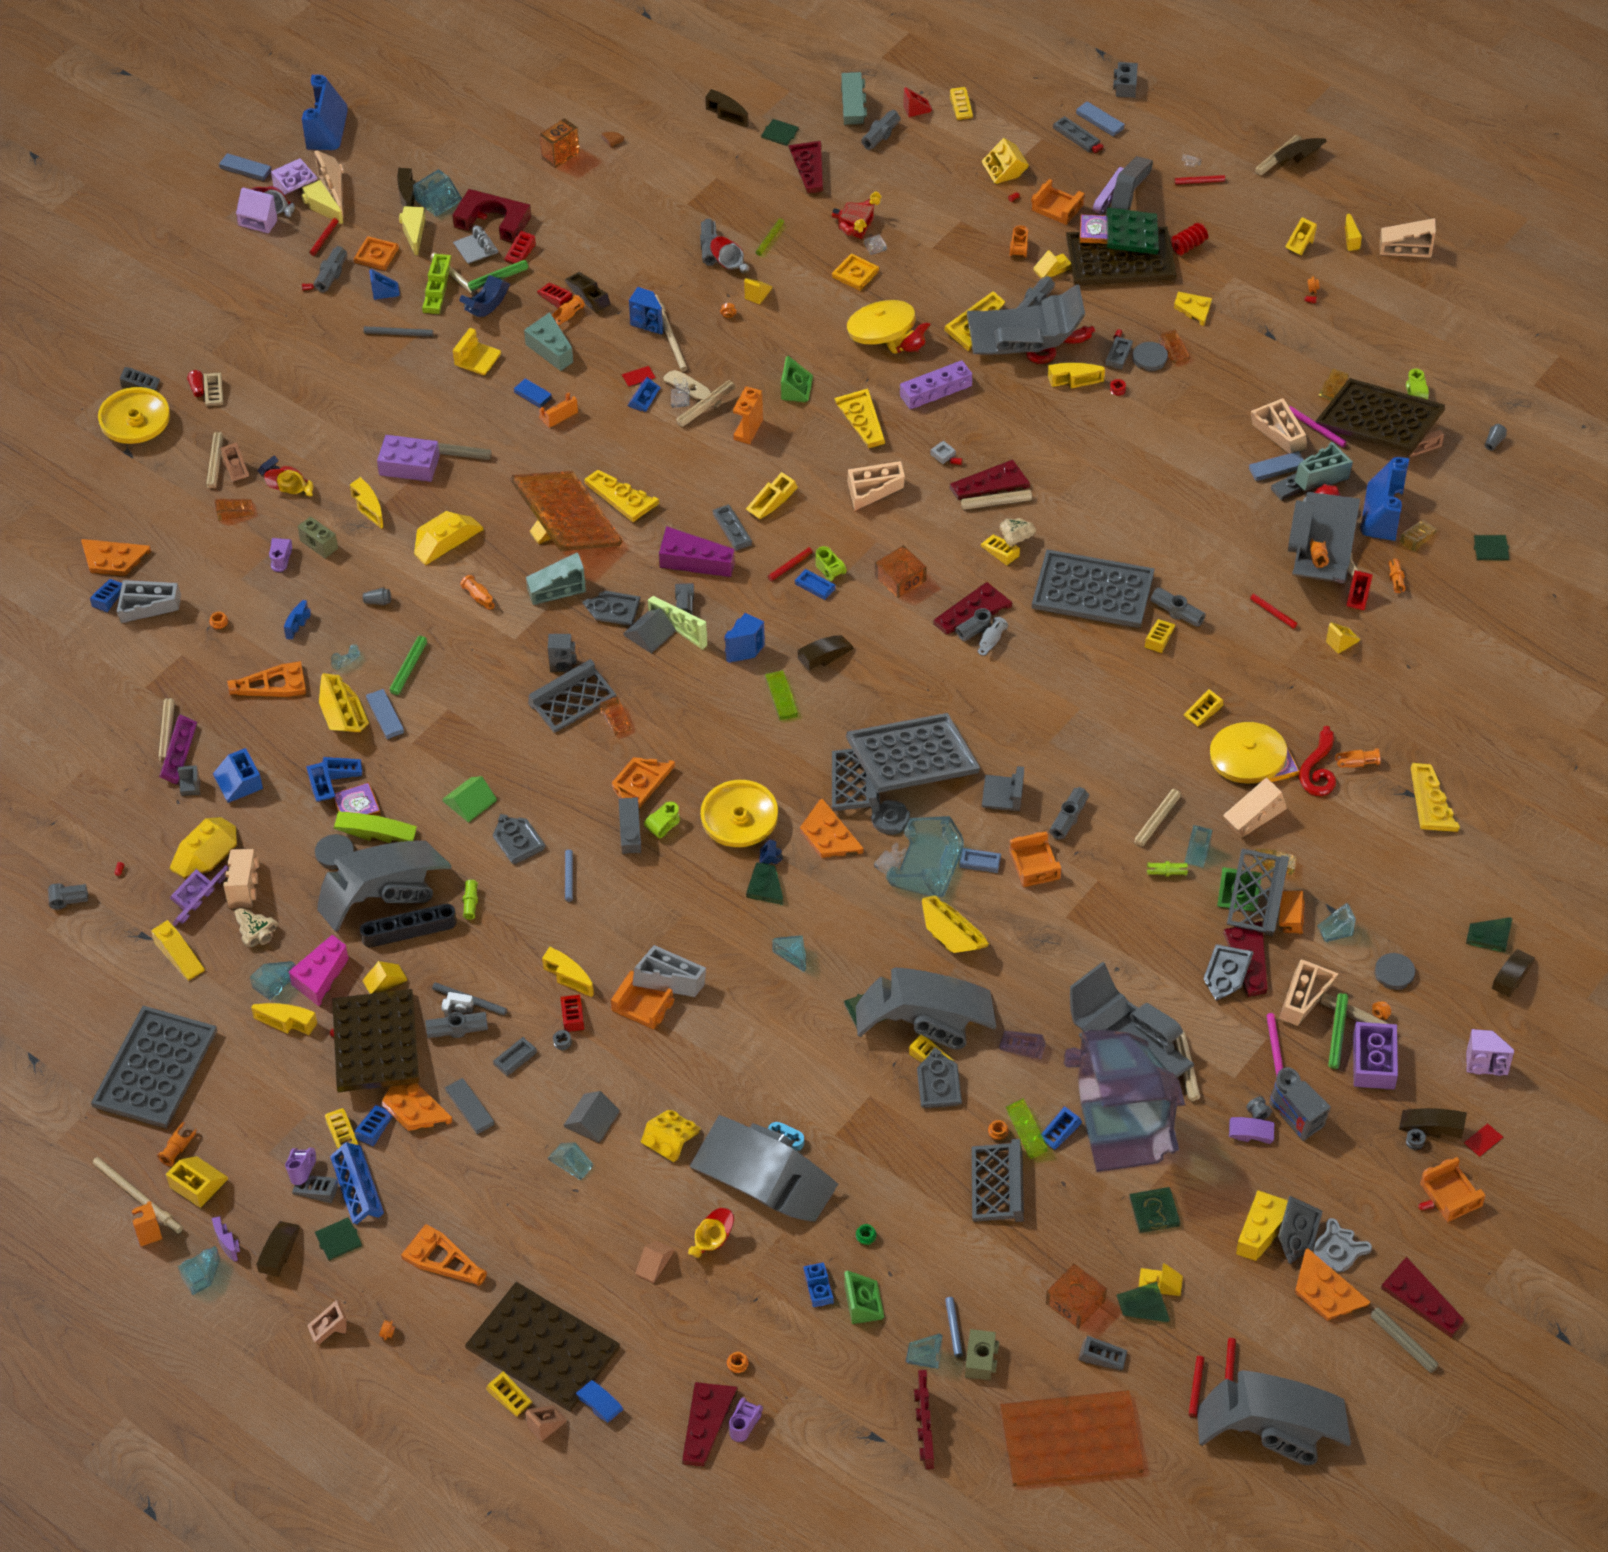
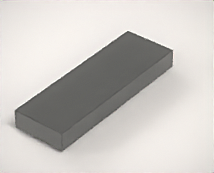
M1065 116L1053 124V129L1087 152L1092 151V147L1100 144L1101 140Z
M729 504L713 510L715 519L735 551L752 545V540Z
M463 1078L445 1087L446 1093L476 1134L494 1125V1120Z

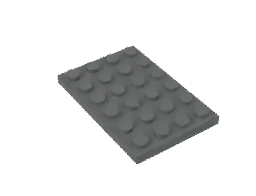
M1046 549L1031 608L1141 628L1155 568Z
M948 713L848 731L846 734L850 746L877 793L976 774L980 770L978 763Z
M142 1006L91 1102L92 1107L167 1129L218 1031L217 1027Z

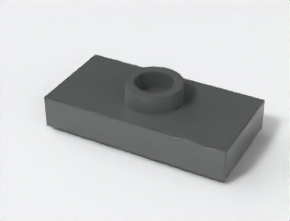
M1296 474L1271 485V490L1281 501L1303 491L1295 482Z

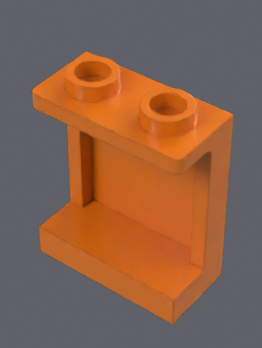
M1049 179L1032 196V211L1067 225L1084 206L1085 193L1078 191L1075 196H1072L1052 186L1053 180Z
M747 386L744 388L733 409L734 414L743 417L733 435L734 440L751 444L763 421L762 390Z
M1047 831L1036 832L1023 837L1019 836L1010 840L1009 852L1023 888L1061 879V865L1055 861L1048 843Z
M630 970L611 999V1009L619 1015L654 1030L656 1025L663 1021L666 1010L670 1009L674 1003L673 990L668 988L664 992L633 986L634 972Z
M1458 1157L1446 1159L1441 1165L1434 1168H1427L1423 1172L1420 1181L1421 1186L1447 1222L1483 1206L1486 1196L1482 1189L1476 1191L1459 1167L1460 1160Z

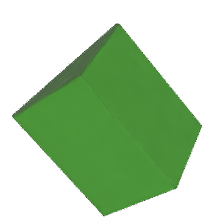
M789 356L786 357L781 379V400L807 402L809 400L813 375Z
M479 776L470 777L442 800L469 823L495 803L497 798L484 778Z
M1222 868L1217 906L1230 908L1237 869ZM1251 871L1256 879L1262 876V872ZM1247 872L1240 876V881L1244 886L1253 881ZM1256 884L1246 889L1252 898L1258 895L1260 891ZM1244 891L1236 895L1240 905L1249 900ZM1257 898V899H1255L1254 901H1255V903L1258 905V898ZM1252 903L1243 907L1244 910L1257 912Z
M848 1270L844 1272V1287L852 1324L885 1318L877 1280Z

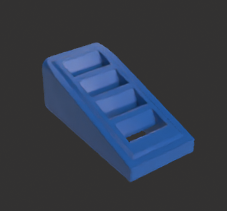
M109 579L91 596V606L108 612L120 596L122 583Z
M323 757L322 762L326 764L330 780L362 776L361 759Z
M375 1105L354 1132L356 1139L374 1146L393 1116L386 1109ZM377 1113L383 1114L385 1117L378 1116ZM375 1118L377 1120H380L381 1122H376L373 1119Z
M1064 1106L1038 1138L1055 1150L1081 1125L1082 1121L1080 1117ZM1067 1118L1071 1121V1123L1068 1124L1064 1120ZM1059 1125H1064L1066 1127L1065 1130L1059 1127ZM1053 1130L1059 1131L1061 1133L1060 1136L1054 1133ZM1050 1134L1056 1139L1055 1142L1051 1141L1047 1136Z

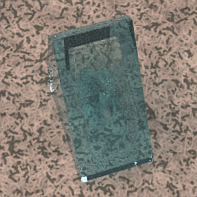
M1193 825L1184 863L1204 867L1211 847L1213 829Z
M1346 903L1317 926L1324 941L1329 942L1353 936L1356 918L1349 904Z
M803 935L779 937L772 940V950L775 954L804 972L806 970Z
M560 1143L548 1157L549 1161L579 1180L593 1167V1163L576 1143Z
M939 1333L910 1342L905 1362L938 1369L942 1354L943 1335Z

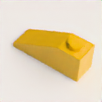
M168 920L151 930L155 945L187 981L205 971L180 933Z

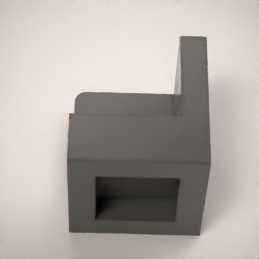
M197 765L178 767L181 796L199 795L200 777Z

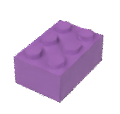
M385 435L377 459L379 475L431 482L440 456L438 441Z
M1356 1022L1353 1034L1354 1087L1395 1089L1398 1077L1396 1024Z

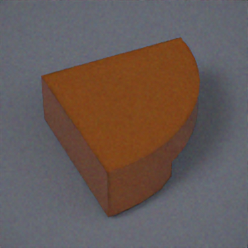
M604 132L601 134L602 139L610 147L624 141V136L617 132Z

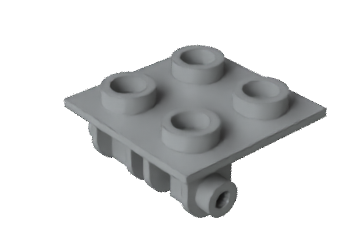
M480 226L473 227V235L453 242L468 264L499 252Z

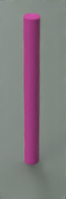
M1292 406L1289 407L1297 419L1342 448L1346 446L1347 442L1317 424Z
M1269 1013L1266 1017L1277 1077L1278 1072L1283 1068L1275 1015Z

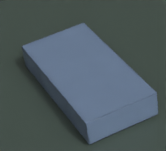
M963 848L959 868L998 873L1001 854Z

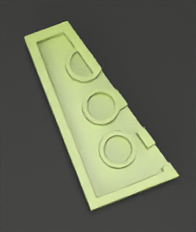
M654 596L648 599L649 611L661 608L676 629V632L702 650L707 646L706 621Z

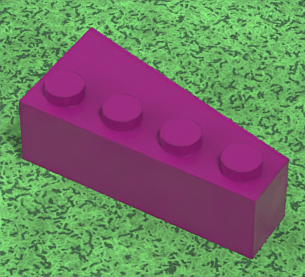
M666 526L659 551L660 568L732 577L735 554L733 548Z

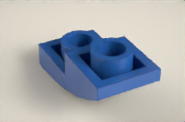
M302 600L288 616L284 624L286 639L293 640L295 632L299 630V626H305L306 620L310 618L311 609L308 608L307 600Z
M824 1262L803 1266L812 1306L818 1307L834 1304Z
M593 1380L576 1393L580 1401L591 1407L593 1413L607 1423L624 1410L613 1396Z

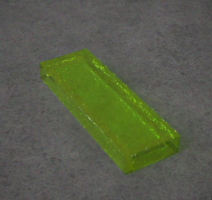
M784 671L765 674L779 721L798 717Z
M1022 1098L1005 1107L1030 1160L1047 1152L1049 1149L1025 1099Z

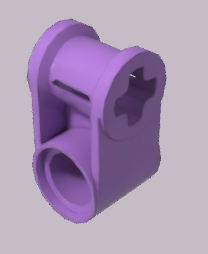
M272 538L269 557L272 560L271 569L273 571L282 572L287 568L292 552L291 539Z
M308 1148L307 1150L291 1149L285 1167L292 1184L300 1185L308 1180L309 1174L316 1162L314 1148Z
M741 1398L729 1421V1431L732 1440L743 1442L748 1438L754 1425L761 1417L762 1405L756 1406L747 1402L746 1398Z

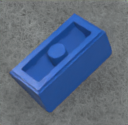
M646 377L627 406L646 412L661 387Z

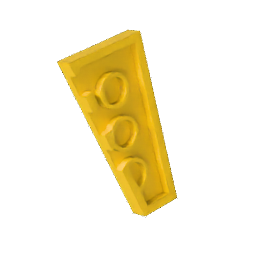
M993 291L948 323L944 331L969 352L972 348L967 311L1002 310L1005 301Z
M868 389L834 398L836 405L868 449L885 444Z
M600 470L595 471L584 479L585 484L631 522L636 521L660 504L659 498H651L647 496L646 492L642 490L637 491L627 483L622 484L616 478Z
M1412 763L1410 768L1420 829L1458 832L1460 826L1458 822H1455L1453 818L1454 813L1446 803L1445 793H1442L1440 790V783L1432 765Z

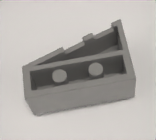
M123 580L117 608L120 622H129L179 610L181 592L178 583Z
M654 945L634 968L633 986L665 992L670 988L673 990V993L695 997L705 984L706 968Z

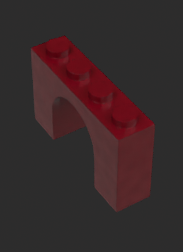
M472 189L467 190L452 214L454 228L470 231L478 218L479 211L484 214L499 213L505 216L499 226L500 240L511 243L514 242L520 231L525 229L532 217L530 204Z

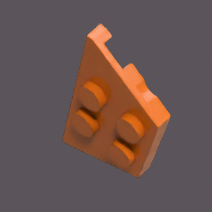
M88 539L81 540L90 573L126 576L133 567L141 562L140 558L144 554L151 552V548L148 545Z
M633 757L614 779L612 788L620 799L638 797V808L640 809L673 770L675 762L669 760V763L658 762L657 759Z
M820 799L800 826V833L821 858L846 856L848 852L864 853V848L826 802Z
M417 1083L390 1086L382 1100V1106L408 1131L421 1127H434V1123L439 1122L452 1123V1116Z
M1308 1248L1305 1250L1294 1293L1326 1321L1334 1319L1338 1315H1346L1352 1313L1353 1310L1362 1307L1366 1308L1370 1305V1301L1311 1250Z

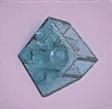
M440 169L413 185L415 200L436 217L462 200L450 177Z

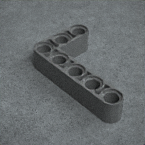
M1136 156L1118 174L1111 208L1131 209L1134 190L1150 174L1153 160Z

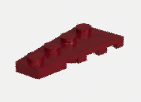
M821 140L788 145L807 194L824 191Z
M1013 459L950 483V490L957 500L980 497L983 493L997 494V491L1006 489L1008 492L1014 491L1018 487H1023V489L1030 488V482Z
M985 582L933 620V625L947 635L956 631L957 626L972 618L976 610L985 608L990 611L991 615L999 613L1000 609L1011 608L1012 601L991 584Z
M1262 921L1253 923L1255 926L1262 927ZM1239 927L1224 929L1223 934L1228 947L1254 952L1243 981L1247 997L1266 994L1268 988L1263 933Z
M1407 1256L1381 1286L1383 1291L1450 1338L1464 1324L1465 1319Z
M927 1369L918 1370V1387L914 1389V1402H919V1408H915L916 1422L920 1421L921 1428H917L918 1441H922L923 1448H919L920 1461H924L925 1469H934L932 1430H930L931 1416L930 1410H928Z
M695 1382L682 1464L705 1466L716 1436L720 1432L733 1398L738 1392V1387Z

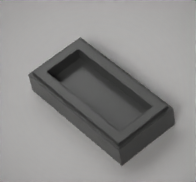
M522 1037L493 1061V1065L508 1077L537 1053V1049Z

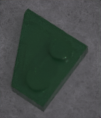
M756 862L746 892L747 898L783 905V894L775 866Z
M1512 918L1470 923L1466 944L1505 953Z
M1157 1282L1116 1295L1123 1316L1170 1322Z

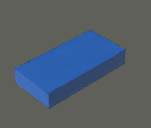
M526 378L514 388V393L539 408H542L552 399L551 393Z
M807 569L795 579V585L823 600H826L835 590V584Z

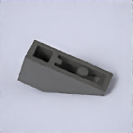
M638 797L619 799L622 854L641 853Z

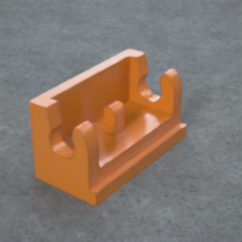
M567 393L565 401L545 412L544 407L540 408L539 418L551 428L578 413L577 398L575 396L570 398V393Z
M1303 890L1282 891L1279 925L1285 927L1283 928L1284 933L1303 934L1305 910Z
M151 1201L132 1210L133 1215L143 1213L142 1217L132 1220L140 1247L162 1240L163 1238Z

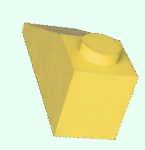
M321 180L302 187L303 194L301 197L304 204H308L311 210L331 220L333 218L338 219L339 224L343 223L341 209Z
M404 206L403 213L399 215V222L402 223L404 234L414 255H418L426 220L424 207Z

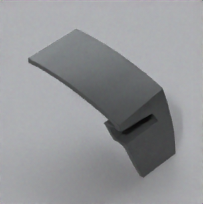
M1075 285L1061 295H1051L1041 301L1042 305L1007 310L967 311L973 354L1040 352L1047 348L1059 346L1073 333L1085 316L1080 286Z
M1307 492L1306 502L1296 500L1288 545V552L1296 553L1292 576L1336 583H1345L1347 581L1360 503L1359 498ZM1312 538L1315 542H1326L1329 563L1323 568H1317L1312 563L1310 541Z
M427 841L390 843L348 853L334 860V863L339 868L338 872H327L321 886L317 910L332 929L338 932L351 905L355 902H363L367 897H381L388 903H425L429 901L433 896V891L424 881L427 870L451 869L452 865Z
M1104 962L1070 986L1072 1020L1076 1026L1082 1029V1032L1079 1034L1081 1040L1117 1073L1149 1097L1194 1066L1192 1061L1174 1048L1173 1041L1183 1034L1180 1024L1149 1003H1144L1139 1008L1130 1003L1115 987Z
M897 967L891 969V980L882 976L878 978L856 1005L857 1036L862 1037L882 1019L888 1018L894 1021L903 1019L914 1024V1030L918 1034L952 1049H962L966 1045L965 1026L969 1021L979 1023L991 1029L996 1028L990 990L950 976Z
M721 1115L717 1117L689 1166L693 1170L744 1192L778 1212L814 1222L839 1185L819 1167L791 1148L793 1141L787 1136L754 1123L747 1127Z
M1242 1370L1238 1372V1383L1225 1379L1211 1391L1198 1407L1199 1445L1201 1446L1227 1429H1235L1240 1432L1249 1430L1261 1436L1262 1444L1266 1448L1302 1465H1313L1318 1459L1316 1442L1322 1436L1346 1446L1351 1444L1343 1398L1325 1390L1278 1376Z

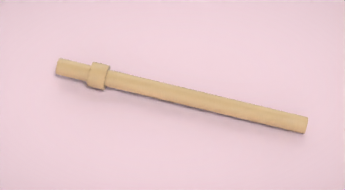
M655 294L662 307L664 330L681 371L685 372L688 368L665 314V307L660 302L658 295Z
M99 1157L93 1160V1164L142 1205L151 1201ZM151 1201L158 1221L164 1226H169L179 1234L183 1227L173 1220V1216L170 1213L161 1210Z

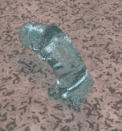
M352 644L349 646L348 654L343 656L338 653L333 654L331 657L333 669L339 670L355 661L360 655L359 647L356 644Z

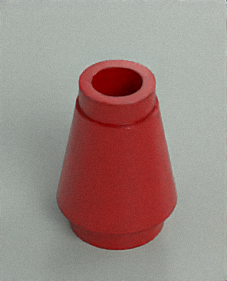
M199 370L190 371L187 381L193 395L201 397L204 395V375Z

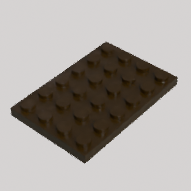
M1168 226L1158 227V254L1107 248V244L1080 243V232H1066L1074 285L1176 279L1177 273Z
M1349 378L1317 418L1316 423L1334 432L1412 454L1445 411V404Z
M412 989L332 998L338 1093L420 1083Z
M518 1282L514 1283L465 1344L466 1349L569 1412L579 1402V1397L576 1393L591 1380L595 1381L620 1349V1343Z

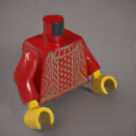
M879 192L872 193L871 199L861 203L848 202L843 210L834 208L832 218L838 219L839 230L843 231L847 236L852 235L862 239L874 219V204H880L879 199L882 197Z

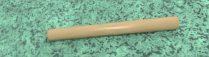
M450 266L449 274L472 295L476 294L477 290L470 291L468 287L469 282Z

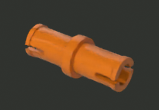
M1393 559L1394 565L1392 560L1388 562L1391 572L1389 576L1393 582L1394 592L1401 593L1400 587L1402 592L1406 590L1403 580L1405 576L1401 570L1400 560Z

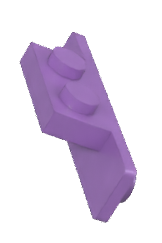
M226 865L211 881L196 869L171 895L170 899L183 909L182 913L172 923L174 926L179 922L183 924L190 916L188 912L191 909L195 911L202 904L200 899L204 895L208 897L215 890L214 884L216 882L220 884L226 878L225 872L228 870Z

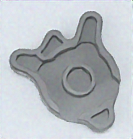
M1330 1218L1326 1222V1232L1315 1243L1314 1254L1335 1272H1343L1348 1270L1359 1256L1371 1253L1372 1245L1367 1241H1353L1354 1231L1342 1229L1336 1219Z

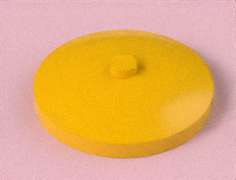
M879 301L856 311L847 322V330L850 338L858 343H886L900 338L909 332L916 322L914 308L904 301Z
M144 387L126 388L115 392L102 403L98 411V421L102 432L111 440L125 444L141 443L156 437L166 428L170 419V411L166 399L157 391Z
M1255 722L1236 723L1222 729L1213 738L1210 745V760L1214 769L1231 781L1247 784L1259 783L1265 778L1270 779L1276 776L1282 770L1287 760V746L1283 737L1267 725Z
M731 780L716 786L706 795L701 805V822L705 832L714 841L729 847H747L763 841L772 833L778 821V806L773 794L763 785L749 780Z

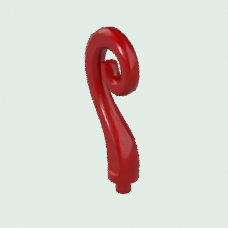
M1083 326L1073 331L1062 343H1082L1092 337L1095 328L1094 326ZM1052 347L1040 351L1049 352L1044 356L1037 355L1035 352H1026V356L1033 363L1046 364L1054 360L1056 349Z
M1330 726L1323 727V731L1319 733L1317 749L1308 756L1299 771L1301 786L1307 793L1313 796H1326L1336 786L1335 775L1327 769H1318L1312 775V780L1315 783L1322 777L1326 778L1328 783L1325 786H1316L1309 779L1312 767L1329 754L1333 747L1334 732L1330 730Z

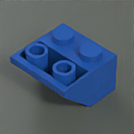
M637 287L629 299L630 325L662 335L661 305L653 291Z
M744 613L741 618L736 620L734 627L724 637L727 662L751 659L758 655L765 646L764 621L747 613Z
M246 748L229 754L213 773L227 803L263 789L261 776Z

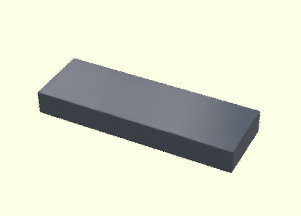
M1088 101L1076 109L1077 115L1113 137L1124 129V123Z
M228 153L219 163L221 169L264 181L272 171L271 166Z
M1299 451L1250 464L1249 470L1255 481L1296 471L1299 463L1304 461Z
M384 689L367 694L366 700L386 739L404 733V728Z

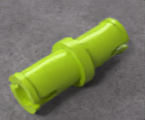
M1165 861V863H1147V868H1155V870H1147V875H1165V877H1169L1170 875H1187L1188 870L1179 869L1188 868L1187 863H1170V861Z
M467 880L465 882V895L462 900L464 903L463 917L467 920H472L475 918V909L478 903V882Z

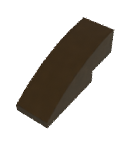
M711 89L705 97L706 110L716 112L719 119L744 127L749 126L748 112L738 102L716 90Z
M1325 138L1299 140L1282 148L1274 156L1282 166L1293 158L1296 163H1299L1325 144L1327 140Z
M398 168L397 180L401 204L403 208L404 206L414 207L417 188L416 181L413 180L412 168Z
M577 272L565 279L572 291L580 296L584 303L595 312H599L611 305L608 293L598 288L597 282L586 275Z
M842 635L830 636L798 650V660L810 671L820 664L823 666L828 665L854 649V646Z
M1517 949L1495 977L1492 989L1511 997L1535 961V957Z
M1437 1108L1403 1110L1399 1130L1410 1131L1412 1129H1419L1427 1136L1440 1138L1441 1134L1462 1138L1467 1112Z
M279 1221L267 1239L256 1263L259 1273L279 1277L283 1264L288 1261L300 1225Z

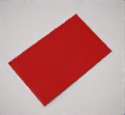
M649 366L621 374L628 387L643 382L646 377L649 379L656 378Z
M1487 1123L1466 1140L1464 1144L1480 1157L1500 1141L1503 1136Z

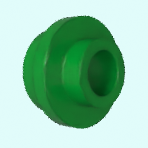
M863 1224L856 1230V1239L859 1243L869 1245L876 1240L877 1233L871 1225Z

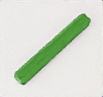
M522 260L472 280L468 283L470 291L484 287L489 275L504 279L527 270L529 265L526 260Z
M421 635L417 637L390 686L391 694L398 695L401 692L427 644L426 637Z
M1342 993L1337 995L1328 1065L1334 1069H1338L1340 1066L1348 995Z

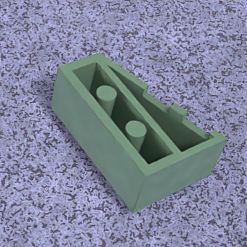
M861 72L842 73L841 75L844 125L864 124V118L867 117V107L863 108V103H866V93L862 92V88H865V78H862Z
M550 312L524 330L525 345L558 370L562 371L573 363L572 347Z
M1331 442L1327 448L1320 449L1315 456L1311 455L1299 463L1295 482L1304 491L1321 487L1323 484L1329 485L1347 480L1350 476L1353 461Z
M578 552L526 577L527 590L533 605L586 592L584 567Z

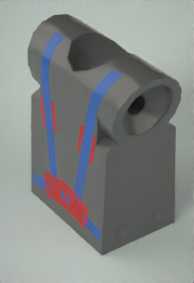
M1285 1067L1278 1072L1269 1100L1270 1105L1280 1111L1282 1118L1300 1139L1304 1141L1325 1126L1331 1106L1305 1081H1301L1298 1072L1294 1069Z

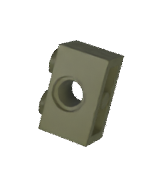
M311 516L297 526L300 541L326 559L338 549L336 534Z
M970 1329L965 1378L991 1381V1374L996 1373L997 1360H993L994 1353L998 1354L999 1341L995 1340L996 1332ZM982 1353H983V1354H986L987 1356L981 1357V1356H979L978 1354H982Z

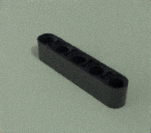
M442 904L365 922L360 927L362 943L370 948L452 929L457 924L456 911L451 904Z

